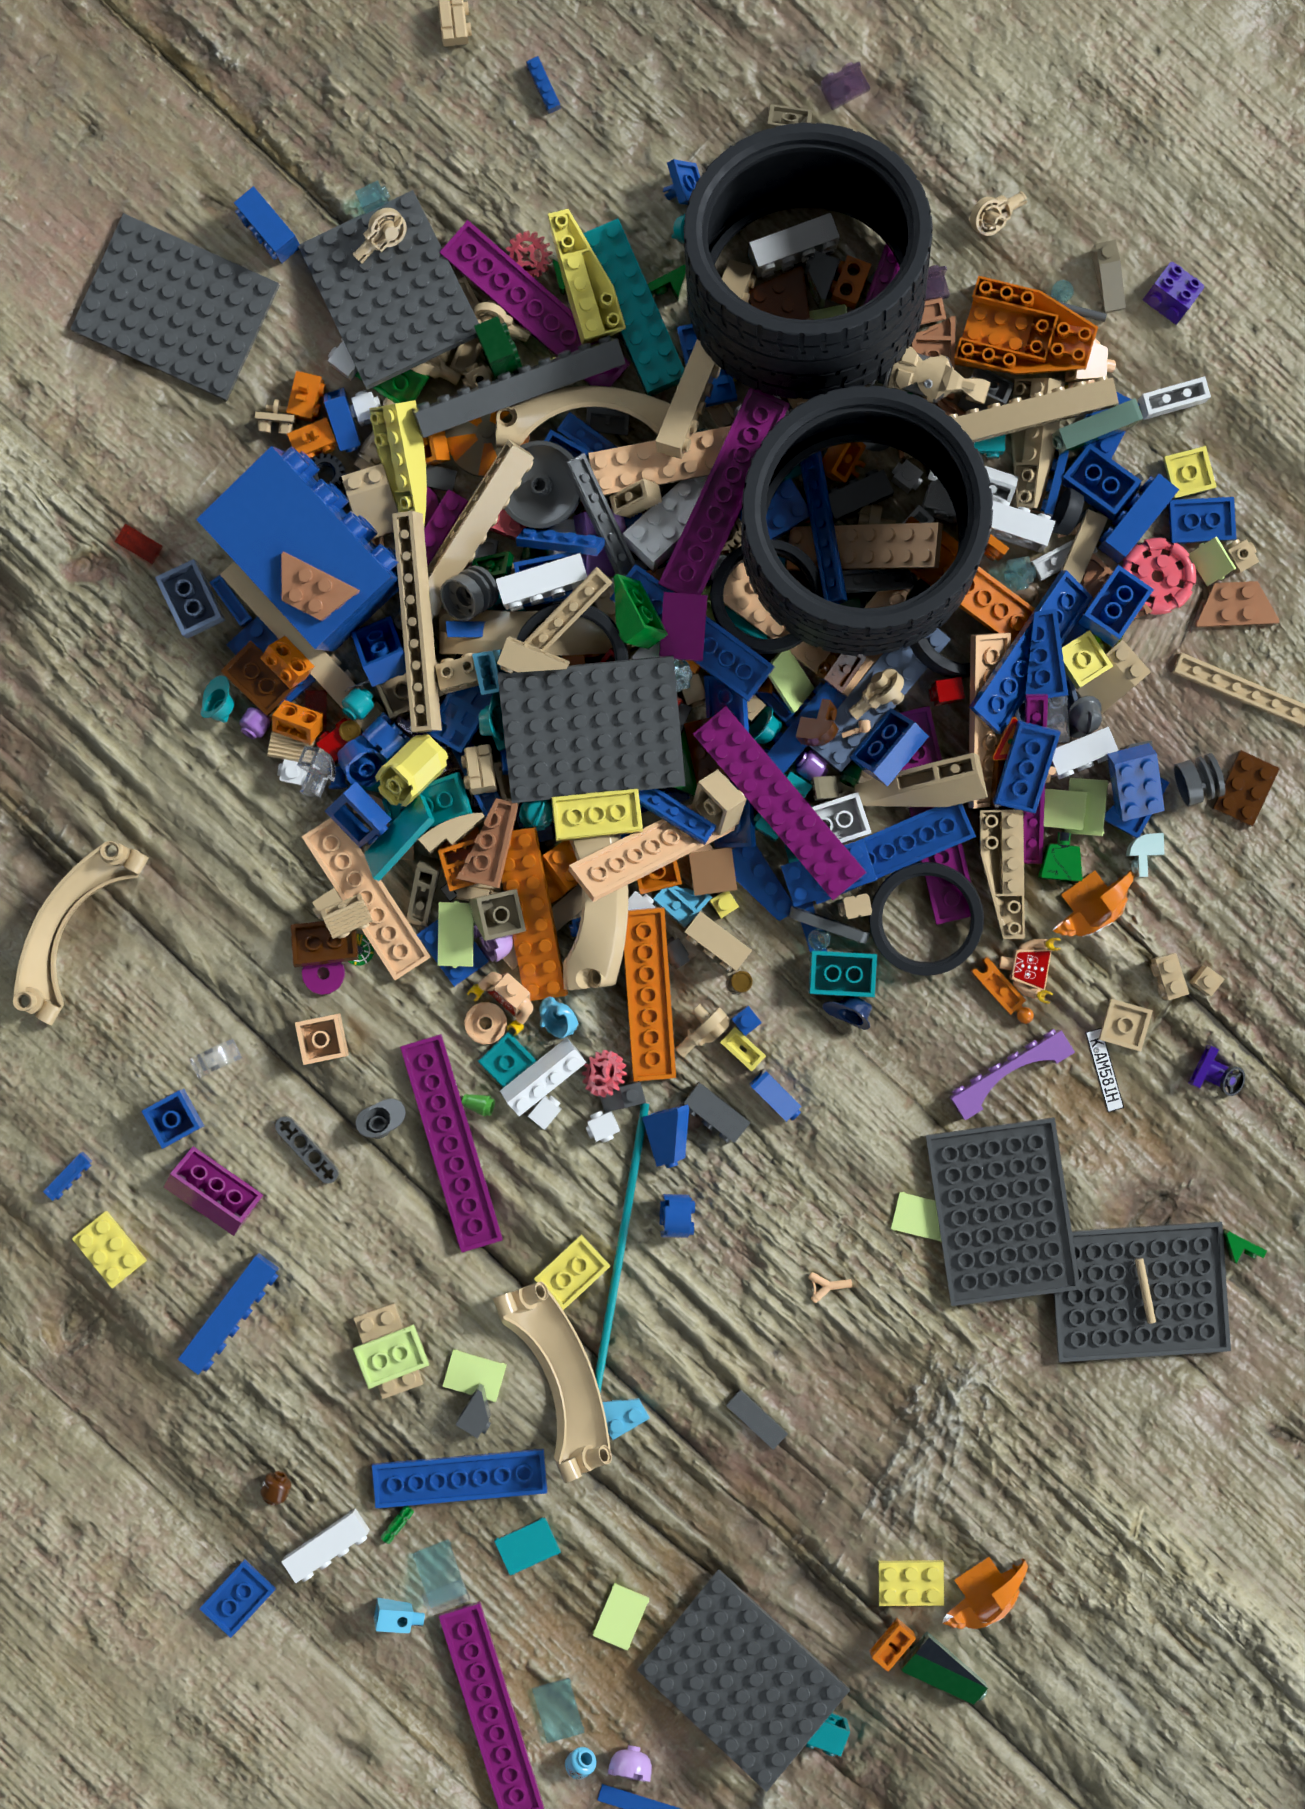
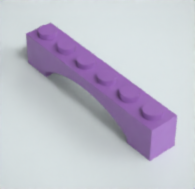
M1052 1029L1043 1035L1044 1039L1039 1042L1036 1040L1030 1042L1025 1046L1026 1050L1020 1054L1018 1051L1012 1053L1007 1057L1008 1061L1002 1065L997 1063L988 1069L989 1073L984 1076L981 1074L975 1076L970 1080V1085L965 1088L961 1085L952 1091L953 1095L949 1098L962 1119L967 1120L982 1111L983 1107L981 1105L990 1090L998 1081L1015 1069L1043 1060H1052L1053 1063L1057 1064L1074 1054L1075 1051L1062 1030L1055 1031Z

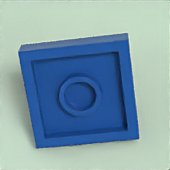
M673 159L667 162L673 184L663 188V192L668 191L664 196L667 200L677 197L679 204L688 205L691 193L700 178L696 163Z

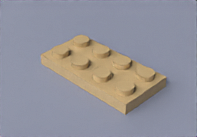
M395 1302L354 1317L363 1344L404 1328ZM416 1370L380 1384L378 1388L382 1399L421 1386L424 1382L420 1371Z

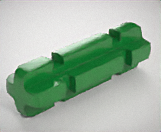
M404 1506L401 1509L400 1514L388 1526V1530H385L381 1535L382 1541L387 1544L392 1542L395 1537L394 1535L399 1533L406 1524L407 1519H410L413 1515L414 1510L410 1506Z

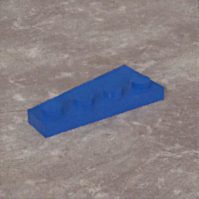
M1057 609L1034 612L1025 694H1048V698L1068 695Z
M758 847L734 848L732 854L736 881L778 921L789 916L791 907L794 906L793 902Z

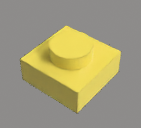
M729 891L722 892L710 900L720 918H723L739 907Z

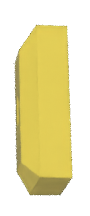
M735 1026L720 1042L751 1072L766 1057ZM741 1045L744 1046L746 1052H743L739 1047Z

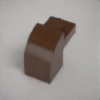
M822 699L817 719L800 718L796 738L801 744L822 746L832 741L837 735L839 728L834 723L837 709L831 700Z

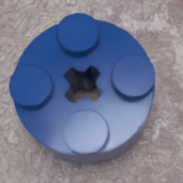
M382 712L362 734L389 761L410 738L406 734L401 736L403 732L400 727L394 722L390 725L392 720Z
M363 735L349 741L337 753L339 765L351 784L357 782L360 786L371 787L380 782V780L376 781L375 776L381 766L387 763V760L380 753V750L374 747Z
M662 1194V1198L665 1201L660 1202V1225H664V1231H660L661 1237L688 1238L689 1235H694V1222H691V1214L695 1213V1201H692L689 1194Z

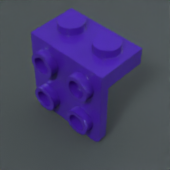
M1170 262L1142 300L1177 325L1202 292L1204 285L1181 266Z

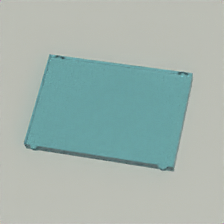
M449 1540L413 1553V1558L415 1559L431 1608L467 1594V1589L464 1586Z
M569 1678L532 1688L547 1743L584 1733V1727Z

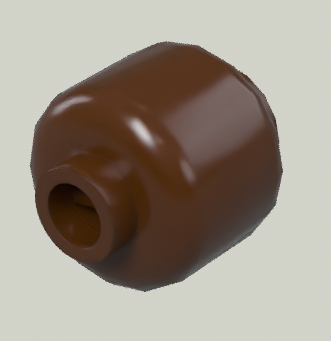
M281 1471L267 1474L260 1489L263 1500L270 1505L283 1503L290 1492L291 1481Z

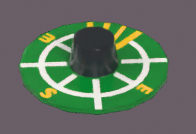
M357 934L359 960L348 962L353 965L362 966L372 959L374 948L365 935Z

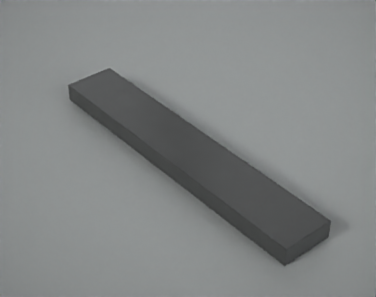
M585 453L580 454L565 462L564 465L598 537H602L605 540L603 548L615 574L627 576L636 563Z

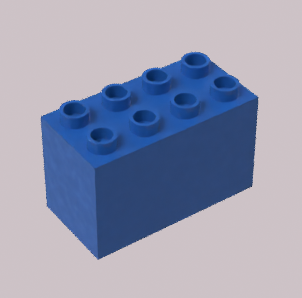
M271 446L196 520L314 649L335 652L352 636V632L358 630L399 591L397 564L399 562L396 559V551L390 546L388 548L382 544L376 546L371 541L378 532L362 515L357 517L352 511L348 514L345 513L342 508L349 502L348 499L334 484L330 483L328 485L322 479L317 482L313 478L320 469L303 451L299 453L292 446L286 452ZM286 552L359 589L360 592L345 602L342 607L332 612L325 620L321 621L282 601L281 554Z

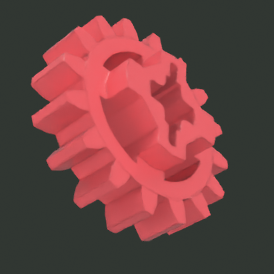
M525 231L523 235L519 233L516 235V239H511L510 243L513 246L506 247V250L510 252L508 256L533 278H535V275L540 277L542 276V271H548L546 264L552 263L548 256L553 254V252L547 251L550 243H543L544 236L537 238V232H533L530 235L529 231ZM523 241H531L533 243L531 245H528L527 243H523ZM530 265L536 269H527L526 266Z
M603 1050L602 1054L595 1052V1058L589 1057L590 1064H584L587 1071L582 1072V1075L586 1076L582 1082L587 1085L586 1090L596 1096L603 1098L606 1097V1094L612 1096L614 1089L620 1090L619 1083L624 1084L625 1082L622 1080V1076L627 1075V1073L622 1069L626 1067V1064L622 1063V1057L612 1051Z

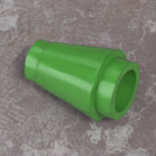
M464 1094L462 1105L484 1117L486 1115L491 1116L495 1106V1099L486 1095Z

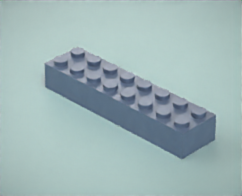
M938 628L926 637L930 645L938 653L951 640ZM910 646L906 648L901 647L900 650L883 653L840 705L834 720L839 730L832 741L822 746L807 745L810 750L815 751L824 758L827 764L839 774L851 761L849 757L890 708L894 709L896 707L891 701L880 705L877 709L870 708L858 720L851 715L849 709L863 698L862 692L866 690L873 675L885 669H895L904 679L901 692L905 696L927 669L915 656ZM858 721H870L871 729L869 732L854 734L846 738L842 737L841 733L859 728Z

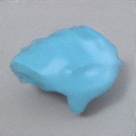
M553 997L543 999L539 1007L540 1027H545L548 1033L559 1039L573 1034L577 1029L578 1021L572 1009L563 1003H559Z

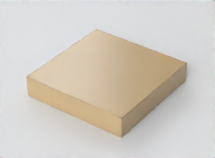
M1110 998L1098 1040L1141 1052L1153 1010Z

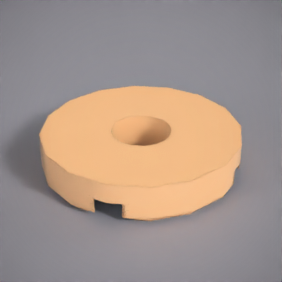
M480 1002L472 1006L464 1020L468 1036L474 1042L483 1045L492 1044L500 1040L507 1028V1017L504 1011L497 1004L491 1002ZM483 1017L491 1019L492 1026L489 1029H483L480 1026V1020Z

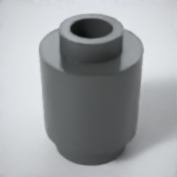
M672 936L667 939L668 962L675 969H678L690 961L689 953L679 938L674 939Z

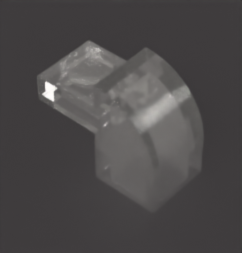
M304 746L297 766L307 772L300 793L305 796L321 798L327 781L334 782L336 774L335 763L330 754L320 747Z
M231 1039L189 1060L199 1079L242 1057L234 1040Z

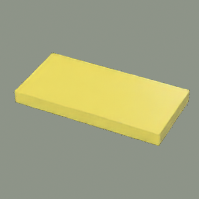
M638 789L551 797L556 841L643 832Z

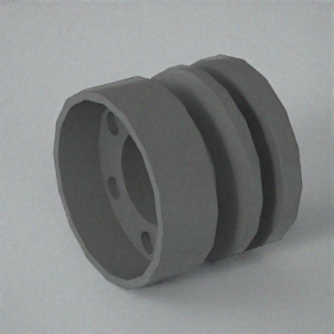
M476 565L468 567L458 575L449 578L442 584L440 589L443 607L451 617L461 622L469 621L481 612L491 608L497 602L499 596L495 579L486 569Z
M1212 753L1204 755V758L1201 756L1197 757L1195 766L1190 760L1174 764V776L1178 791L1187 807L1202 803L1204 800L1203 792L1209 800L1214 799L1215 796L1221 797L1225 795L1223 773Z

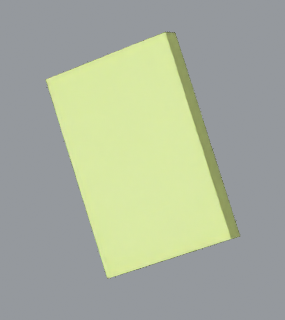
M414 1324L353 1348L368 1389L429 1366Z

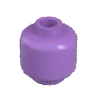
M249 707L241 718L239 725L244 735L255 739L256 737L261 738L264 736L272 721L258 707Z
M813 750L803 751L795 762L797 773L809 781L813 777L825 776L828 768H826L827 761Z

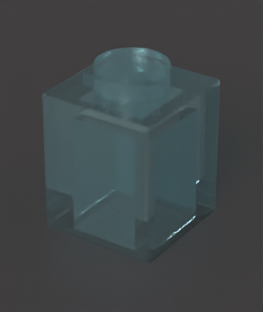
M378 180L355 191L365 214L388 204L387 199L390 198L385 185L381 187Z

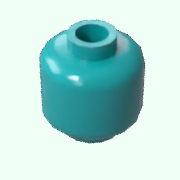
M358 688L352 689L342 700V711L351 720L364 719L374 708L373 695L365 688L363 690Z

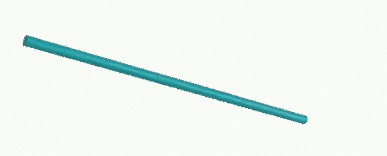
M643 1103L640 1107L595 1371V1378L600 1393L645 1134V1125L642 1117L648 1115L650 1105L648 1103Z

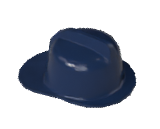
M848 996L839 1003L825 1002L822 1005L826 1013L837 1019L848 1022L863 1030L870 1028L868 1017L872 1006L859 997Z

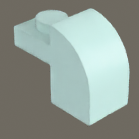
M1164 833L1141 835L1129 844L1126 856H1135V860H1132L1131 864L1135 878L1148 877L1147 856L1165 855Z

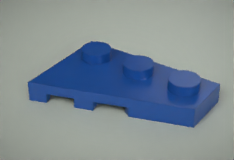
M1160 777L1163 795L1170 782ZM1113 805L1105 812L1104 821L1132 837L1138 838L1151 815L1122 821L1115 811V805Z

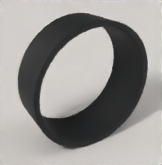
M1067 488L1063 492L1053 513L1052 520L1055 521L1052 533L1068 536L1073 531L1084 504V496L1071 488Z

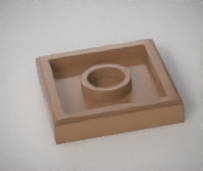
M732 847L689 853L695 896L737 890Z

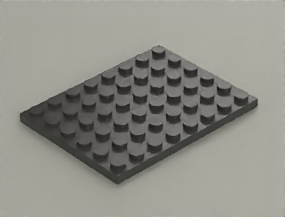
M413 190L311 238L298 246L367 390L477 338L474 326L479 324L448 259L440 254L442 247ZM383 208L397 210L406 222L407 230L405 237L397 245L386 247L383 252L375 250L362 264L360 260L358 261L354 257L353 253L366 241V237L363 234L368 229L371 216Z
M123 213L70 330L228 401L280 284Z
M673 655L570 665L567 669L513 671L512 673L500 672L497 674L512 803L549 800L551 797L630 789H638L639 791L685 786Z
M1055 1117L926 1135L951 1306L1081 1290Z
M1221 1221L1072 1231L1081 1290L1053 1293L1058 1362L1231 1351L1223 1224ZM1138 1258L1144 1259L1156 1322L1151 1324L1147 1323L1135 1259Z
M718 1570L637 1669L766 1792L850 1691L841 1680L721 1570Z

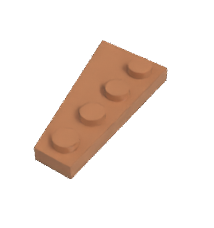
M495 799L484 821V826L480 834L477 835L474 841L475 844L456 879L500 888L519 803Z

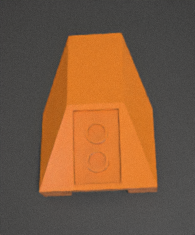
M978 276L962 338L960 337L955 353V365L1017 375L1086 370L1098 326L1040 290Z

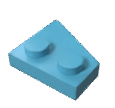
M672 886L662 889L653 900L660 907H664L665 912L685 928L709 902L712 896L708 894L695 896L694 890Z
M639 1398L602 1402L608 1433L612 1440L650 1419Z

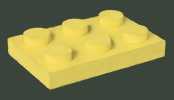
M105 1211L72 1238L111 1288H114L147 1261L108 1211Z
M581 1234L547 1265L534 1280L536 1282H543L562 1310H564L611 1265Z
M943 1560L878 1561L879 1606H944Z

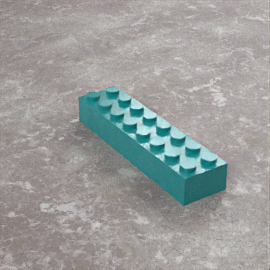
M619 218L583 233L614 286L626 329L620 331L619 334L646 395L653 396L678 385L684 373V367Z

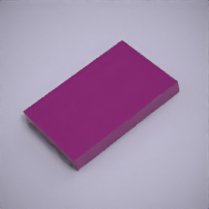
M664 592L662 624L668 635L660 640L659 657L673 655L674 659L703 661L708 595Z

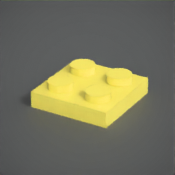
M1206 446L1163 457L1168 480L1179 489L1173 499L1201 493L1217 487Z
M1090 630L1062 647L1065 672L1076 689H1079L1113 667Z

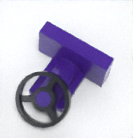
M1206 1045L1188 1084L1201 1088L1204 1080L1219 1086L1224 1094L1228 1096L1236 1095L1240 1092L1245 1082L1243 1069L1237 1066L1227 1067L1215 1061L1214 1059L1219 1049ZM1233 1070H1239L1238 1072L1232 1074ZM1240 1076L1239 1085H1238L1237 1088L1233 1091V1086L1236 1085V1083H1237V1078Z

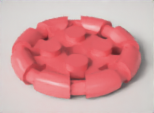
M1166 538L1146 539L1144 543L1136 544L1123 559L1122 567L1154 589L1150 597H1154L1153 602H1145L1152 610L1150 614L1153 615L1171 613V610L1176 607L1179 609L1188 601L1193 593L1191 591L1192 586L1196 584V568L1188 557L1190 554L1180 544L1168 542ZM1162 549L1169 551L1168 556L1161 555ZM1148 550L1150 556L1144 559L1143 552ZM1181 560L1184 568L1178 570L1175 563ZM1132 565L1138 566L1136 573L1130 570ZM1153 571L1161 572L1163 576L1161 582H1155L1152 579ZM1179 581L1185 582L1183 588L1177 587ZM1170 594L1172 600L1167 602L1164 597Z

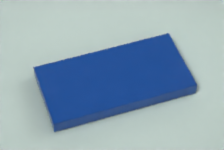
M1018 720L994 796V804L1036 813L1061 734L1060 730Z

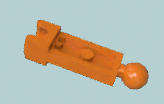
M984 957L982 962L985 964L986 970L981 973L977 969H971L972 975L981 982L1009 1015L1016 1011L1019 1022L1023 1024L1030 1023L1033 1020L1034 1013L1030 1008L1022 1006L1027 1000L997 969L988 957Z

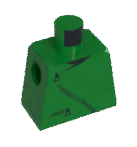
M1058 832L1057 844L1046 845L1043 864H1041L1038 878L1082 881L1080 847L1070 846L1071 833Z

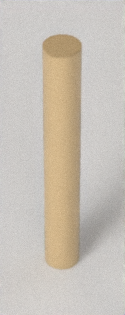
M1138 1258L1135 1259L1147 1323L1151 1324L1155 1323L1156 1319L1144 1259Z

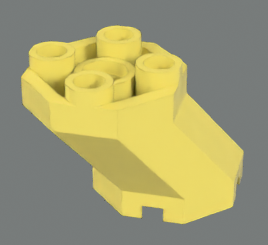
M429 734L416 735L379 769L375 777L376 781L380 780L381 786L378 787L380 794L391 805L400 803L402 804L401 806L406 807L432 781L441 775L447 766V752Z

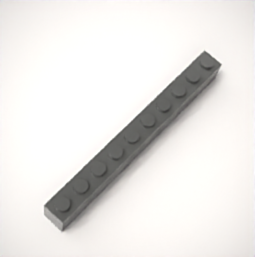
M607 335L599 338L598 343L593 345L590 342L579 345V350L570 352V350L560 352L555 359L551 360L550 357L537 361L538 365L530 367V365L519 367L518 372L510 375V372L498 375V379L492 382L489 379L478 382V387L473 389L464 387L457 390L458 394L451 397L449 394L442 395L436 398L437 402L429 404V402L416 405L417 409L412 410L419 432L425 438L626 364L618 339Z

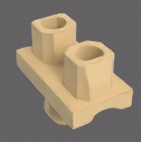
M278 399L274 400V405H266V411L273 413L255 412V419L258 421V431L260 433L271 434L272 423H278V433L280 435H287V433L292 432L293 425H297V418L294 415L280 414V412L286 413L287 406H281Z

